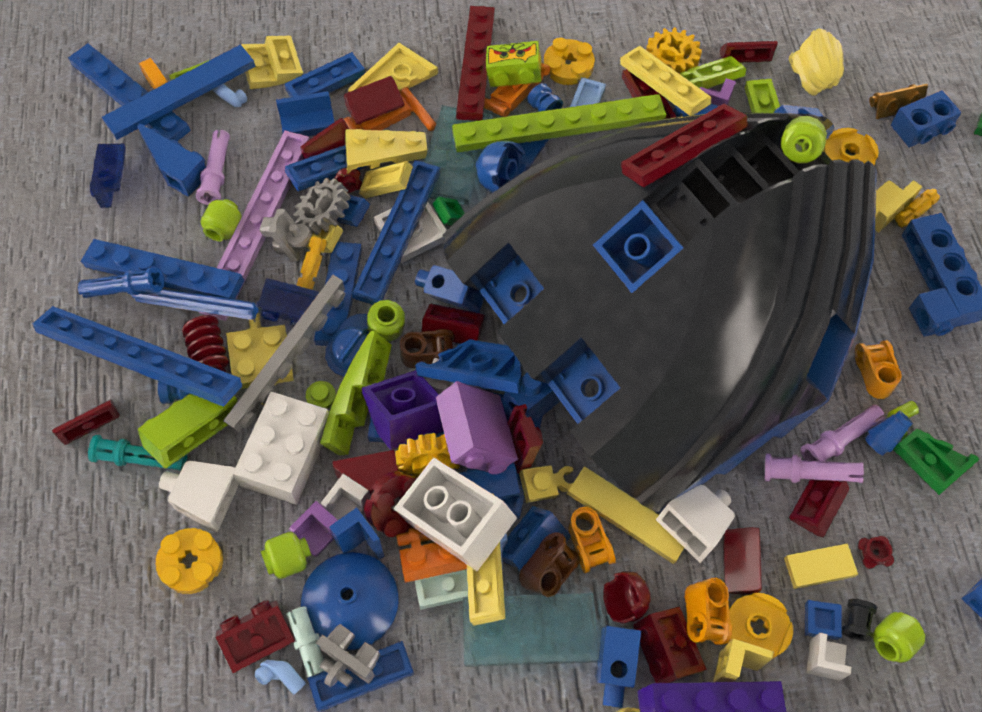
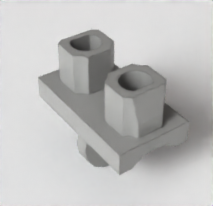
M277 209L275 216L264 217L260 226V232L264 237L273 238V248L277 253H285L291 261H299L300 248L308 246L311 238V231L306 225H296L285 209Z
M341 624L328 637L322 634L316 642L320 646L321 651L337 661L335 664L326 658L322 661L320 668L328 673L324 683L332 687L337 681H340L345 686H348L353 677L344 672L347 668L369 684L375 676L372 670L379 659L380 653L364 642L355 656L349 654L345 650L355 636Z

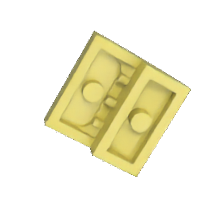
M266 36L265 44H241L254 60L256 66L245 72L250 89L281 85L303 75L291 36Z

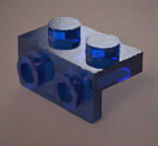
M123 143L97 144L92 180L90 182V193L92 197H95L100 208H112L114 192L120 190L126 147Z
M266 278L260 300L257 301L256 306L259 307L258 313L261 314V318L273 322H278V318L290 321L289 325L294 327L319 292Z

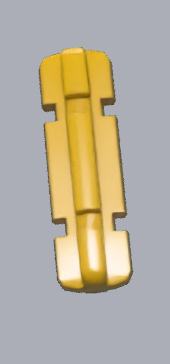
M934 188L931 190L927 189L920 197L918 196L905 207L904 211L899 212L895 216L898 226L901 228L907 227L911 220L919 218L931 208V205L937 203L940 199L937 190Z
M315 236L310 238L308 244L310 251H306L300 271L302 278L299 277L296 288L299 290L313 291L315 285L313 278H317L323 258L321 251L324 252L327 241Z

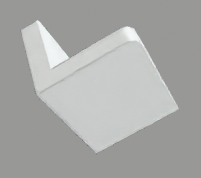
M342 474L320 505L339 520L356 507L362 514L365 510L366 498L370 500L371 497L366 488Z
M824 633L816 635L809 643L806 673L838 681L851 675L852 667L845 665L847 645L827 641V634Z

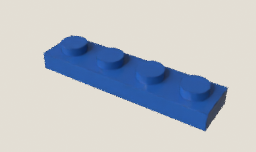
M337 242L331 253L325 284L332 275H335L344 283L345 297L338 307L335 308L333 306L327 313L328 319L322 329L315 331V345L327 346L339 327L350 317L353 302L352 292L356 286L362 253L361 244Z

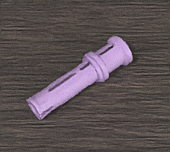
M215 130L213 132L207 165L200 173L201 186L196 191V199L205 205H209L214 200H221L220 187L225 182V176L222 171L228 141L230 140L229 133L224 130H220L219 138V131Z
M872 405L838 429L823 432L820 435V439L812 444L807 443L801 447L803 459L826 461L832 456L837 457L841 455L846 445L885 420L883 410L877 405Z
M768 453L765 456V481L788 479L792 483L800 482V479L863 483L864 465L861 462L801 460V457H798V455L784 458L772 457Z

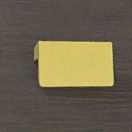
M888 180L876 190L875 230L879 233L895 219L899 212L904 211V208L915 200L922 186L913 180L902 190L892 181Z
M732 639L719 653L713 682H734L740 677L742 666L758 671L772 660L774 652Z

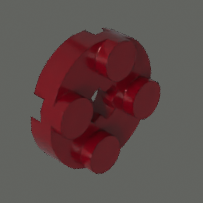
M393 471L380 477L371 488L374 492L370 500L366 498L365 516L368 523L388 537H395L397 534L404 533L408 528H411L412 526L391 507L395 504L394 499L398 498L401 500L416 478L399 471Z

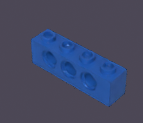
M942 213L911 220L902 233V237L929 290L946 288L961 315L953 328L981 321L982 287L975 270L971 268L965 257L964 249L958 244L951 225L947 223Z

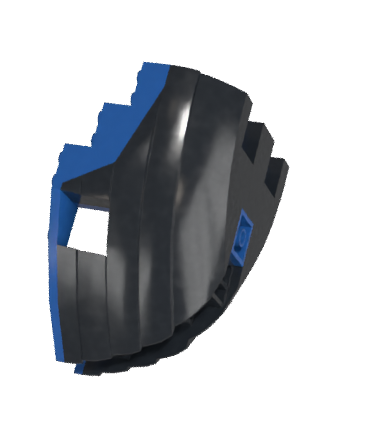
M741 112L747 115L746 128L729 138L721 140L701 152L695 158L645 187L640 186L622 174L621 162L704 114L642 122L581 142L529 168L481 200L442 235L445 239L443 249L446 262L464 285L480 291L504 324L497 330L531 378L547 383L577 423L570 431L588 456L621 487L634 496L640 504L653 511L662 512L670 501L699 485H703L716 474L726 475L771 438L777 437L781 439L830 400L857 334L874 262L877 170L870 161L864 164L856 159H852L849 162L840 159L831 160L824 151L816 160L809 163H796L784 155L781 148V138L786 126L793 119L800 116L816 118L824 125L828 135L835 127L825 116L795 113ZM520 287H525L527 290L525 299L517 302L515 299L516 291ZM833 309L836 314L831 317ZM596 380L599 385L598 393L593 397H588L585 387L589 381Z

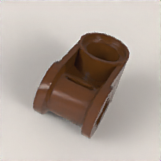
M448 329L405 334L400 340V358L402 363L406 367L413 369L421 361L426 364H432L434 358L439 359V353L453 349L454 332ZM410 348H417L420 351L416 353H410L407 350Z
M560 532L552 533L542 540L539 548L520 570V584L526 590L545 597H552L559 592L569 575L578 567L580 556L576 551L571 550L567 546L566 538Z

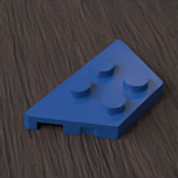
M468 340L453 349L439 353V361L433 364H426L421 361L415 365L417 376L454 383L458 381L467 385L478 386L482 389H494L517 394L521 391L523 365L508 345Z

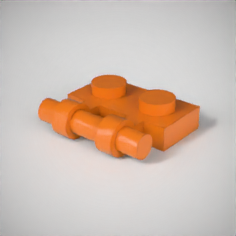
M414 527L408 528V532L396 535L398 547L411 544V548L399 550L405 583L467 569V564L437 543L421 545L420 542L431 539Z

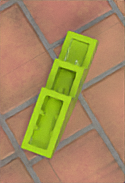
M375 331L369 332L354 356L339 386L322 434L320 444L339 456L349 454L354 428L365 425L368 407L362 393V387L384 381L392 345Z

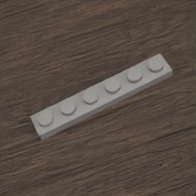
M335 275L331 276L224 419L228 426L239 433L242 428L247 429L256 417L254 412L261 403H266L270 392H274L273 386L278 379H284L289 374L293 366L291 362L297 354L302 355L310 344V336L315 330L320 331L328 319L326 315L333 306L335 308L338 307L344 299L345 287L341 279Z

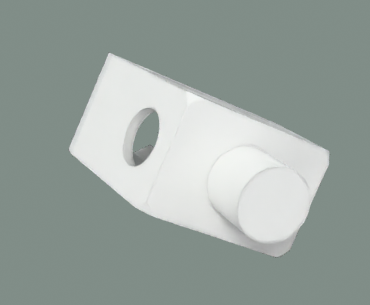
M187 461L180 474L165 471L160 478L159 488L171 492L168 502L176 511L218 532L239 483L233 475L234 467Z
M699 485L670 501L656 521L701 563L718 544L735 515L728 507L731 504V498L726 491L719 489L713 493L705 485Z

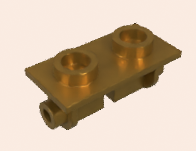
M912 84L907 88L892 92L874 93L869 98V103L871 107L877 108L876 119L896 115L899 108L925 98L928 84L918 86Z

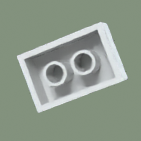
M270 392L233 471V475L239 485L297 505L323 446L320 444L329 414L328 409Z
M435 458L430 461L394 507V510L409 525L476 571L480 569L517 519L504 501Z

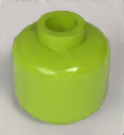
M800 116L793 119L786 126L781 138V148L784 155L796 163H809L816 160L822 154L826 144L827 132L824 125L818 119L811 116Z
M228 199L214 200L209 203L201 217L200 223L207 237L221 242L232 238L242 215L238 210V206L233 201Z
M380 300L372 305L367 314V328L369 332L375 331L388 342L398 339L403 333L405 313L399 304L391 300Z
M291 531L268 539L265 542V549L260 551L268 574H274L278 579H283L305 570L307 567L306 557L311 556L305 537L298 539L297 535Z
M893 612L888 614L875 628L873 641L877 652L884 659L904 663L910 661L925 643V633L918 620L913 616L902 612Z

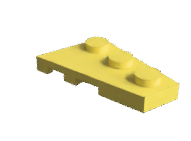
M398 43L348 89V92L388 76L393 77L400 92L404 87L409 89L437 75L438 67L401 43Z
M345 130L347 174L358 167L369 166L370 169L379 168L380 163L392 161L397 164L427 157L425 132Z

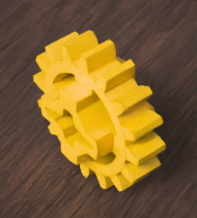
M673 27L672 32H669L666 28H663L662 34L655 32L654 37L649 38L646 47L649 53L679 74L688 71L690 68L697 67L702 53V49H699L700 41H694L695 35L687 36L686 30L679 33L676 27Z
M435 433L425 434L424 436L418 435L417 440L409 438L407 439V444H400L399 450L395 451L398 471H402L404 474H412L414 478L419 477L433 458L450 468H460L459 464L451 463L445 434L440 437H436Z

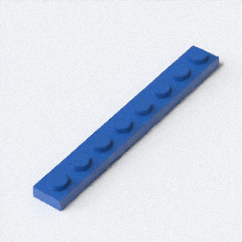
M54 306L32 323L35 331L39 334L223 407L242 387L241 379L237 376Z

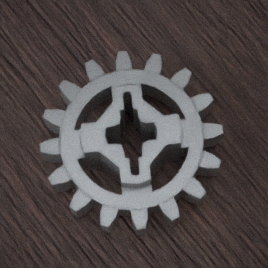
M325 178L322 184L317 181L315 186L307 188L308 193L299 197L302 201L295 205L298 211L293 214L297 219L295 221L297 224H304L310 229L311 233L314 232L316 235H319L321 229L328 232L330 225L336 226L338 224L337 219L339 217L344 218L345 215L342 211L349 208L350 205L346 201L351 197L341 182H338L335 178L331 181Z

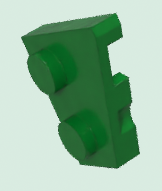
M915 429L893 449L938 495L980 460L972 453L967 457L952 450V444L943 440H937L919 429Z

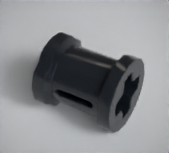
M849 599L847 603L849 608L847 624L842 627V634L859 641H871L873 638V633L870 632L872 618L876 614L878 607L869 601Z

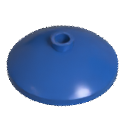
M342 553L328 558L313 570L303 588L301 607H307V613L314 633H318L320 637L322 634L328 637L339 624L351 631L355 638L345 650L351 651L360 649L364 642L372 645L387 633L397 615L399 594L393 575L382 562L362 553ZM345 591H352L353 597L351 599H342V594Z

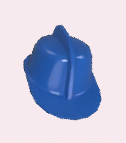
M359 313L350 316L332 336L326 347L325 359L329 368L342 377L345 376L354 356L369 334L367 314Z

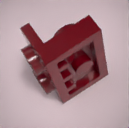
M264 600L250 608L252 613L240 619L238 615H235L219 624L221 628L216 631L215 638L232 673L295 642L277 600L272 603L269 600Z
M680 606L649 614L633 625L634 630L641 631L640 645L648 662L650 673L656 683H672L707 670L696 643L690 640L688 636L687 622Z

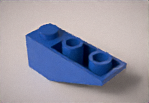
M139 123L137 126L167 185L189 197L201 184L200 173L206 168L205 159L198 152H190L183 148L176 140L172 139L170 141L163 137L156 129H149Z

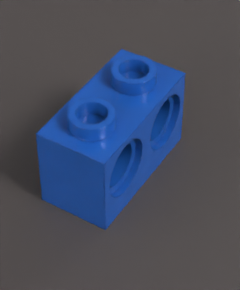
M941 90L899 108L891 126L910 148L919 143L925 144L939 134L946 135L956 127L955 123L962 112Z

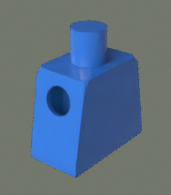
M433 265L430 272L422 269L419 270L415 278L416 286L424 288V293L432 298L471 312L480 313L485 298L480 291L464 285L453 270Z
M527 372L521 379V391L518 394L505 392L502 405L507 422L515 406L526 404L527 411L525 415L526 417H531L533 423H535L558 404L560 400L547 383L533 380Z
M605 626L601 629L596 683L605 684L602 705L623 708L625 687L634 688L641 637L640 630ZM613 662H618L622 666V673L619 677H615L611 673Z

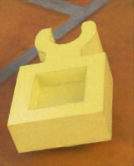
M551 465L522 470L519 476L526 503L556 498L559 495L558 489L562 492H568L573 483L565 482L563 476L570 474L573 471V467L565 466L554 474Z

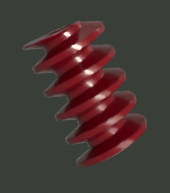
M202 315L188 320L182 329L188 357L226 372L224 367L229 364V360L224 356L226 348L222 346L224 341L220 336L221 329L217 326L219 324L218 318L212 315Z

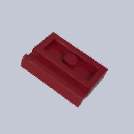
M526 404L515 406L508 421L518 458L514 462L517 473L531 468L543 444L541 430L539 427H535L531 417H526L525 415L527 411Z

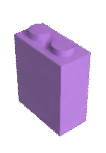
M456 381L436 396L451 463L486 471L490 474H499L504 472L507 466L518 460L500 395Z

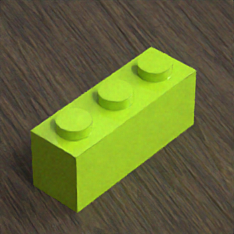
M189 394L180 401L174 402L168 409L156 417L147 420L138 428L142 446L166 469L228 426L224 419L238 400L233 396L223 407Z

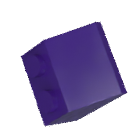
M416 370L362 387V393L376 432L390 450L399 448L400 444H407V439L409 438L417 440L418 435L438 434L444 431L436 402V396L439 394L422 376H417Z

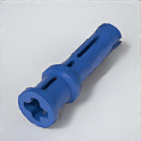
M155 266L149 267L145 271L131 269L126 271L124 275L81 280L78 283V292L83 298L127 292L130 295H139L143 291L158 293L164 287V277L161 270Z

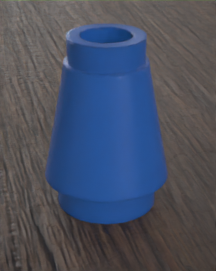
M898 411L868 430L869 435L865 437V440L877 453L883 456L885 453L893 451L913 422L903 412Z

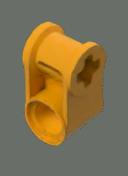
M883 340L880 344L875 345L857 344L854 353L855 361L861 371L867 392L877 399L888 398L902 378L892 344L888 340Z
M589 507L576 509L571 516L568 530L575 551L580 556L579 564L583 572L588 573L590 568L607 562L610 565L616 563L613 547L605 534L597 512ZM585 519L590 522L592 529L583 531L577 527L576 521Z
M717 577L690 584L686 588L684 595L687 610V633L690 640L698 643L709 640L715 645L727 644L732 635L727 586Z

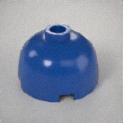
M497 141L487 145L476 161V170L480 184L487 191L493 193L526 171V164L522 163L521 155H525L522 146L515 142Z

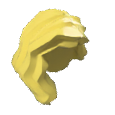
M820 28L813 30L800 49L794 53L792 52L789 56L790 66L795 73L799 74L802 87L812 96L817 95L822 90L832 89L833 86H837L840 78L843 76L844 60L842 45L839 40L830 32H826V30Z

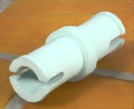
M299 607L292 610V612L286 613L296 640L293 645L295 650L300 651L307 677L309 678L324 672L320 668L324 658L319 645L316 644L320 636L318 633H314L307 613V607Z

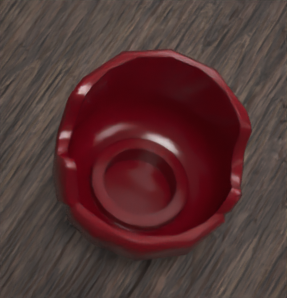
M622 571L615 573L614 577L616 578L606 583L603 588V601L608 615L614 622L620 624L641 619L648 611L651 602V594L647 582L637 572Z

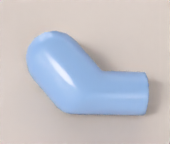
M225 84L212 89L215 94L233 107H241L248 99L243 90L239 89L234 93Z
M266 660L255 671V678L260 684L266 685L271 680H281L293 695L306 684L302 677L286 661Z

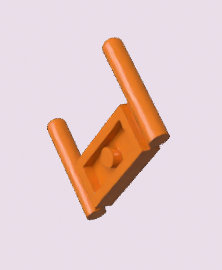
M541 63L542 81L543 76H547L550 72V66ZM540 82L499 86L490 95V99L485 97L484 109L502 117H507L510 111H513Z
M404 87L400 91L405 104L402 108L356 125L352 117L344 118L349 129L383 130L410 116L411 112L414 111L429 131H434L437 128V124L408 87Z

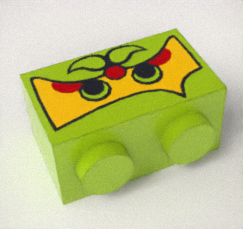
M539 41L487 46L486 70L490 87L541 82Z

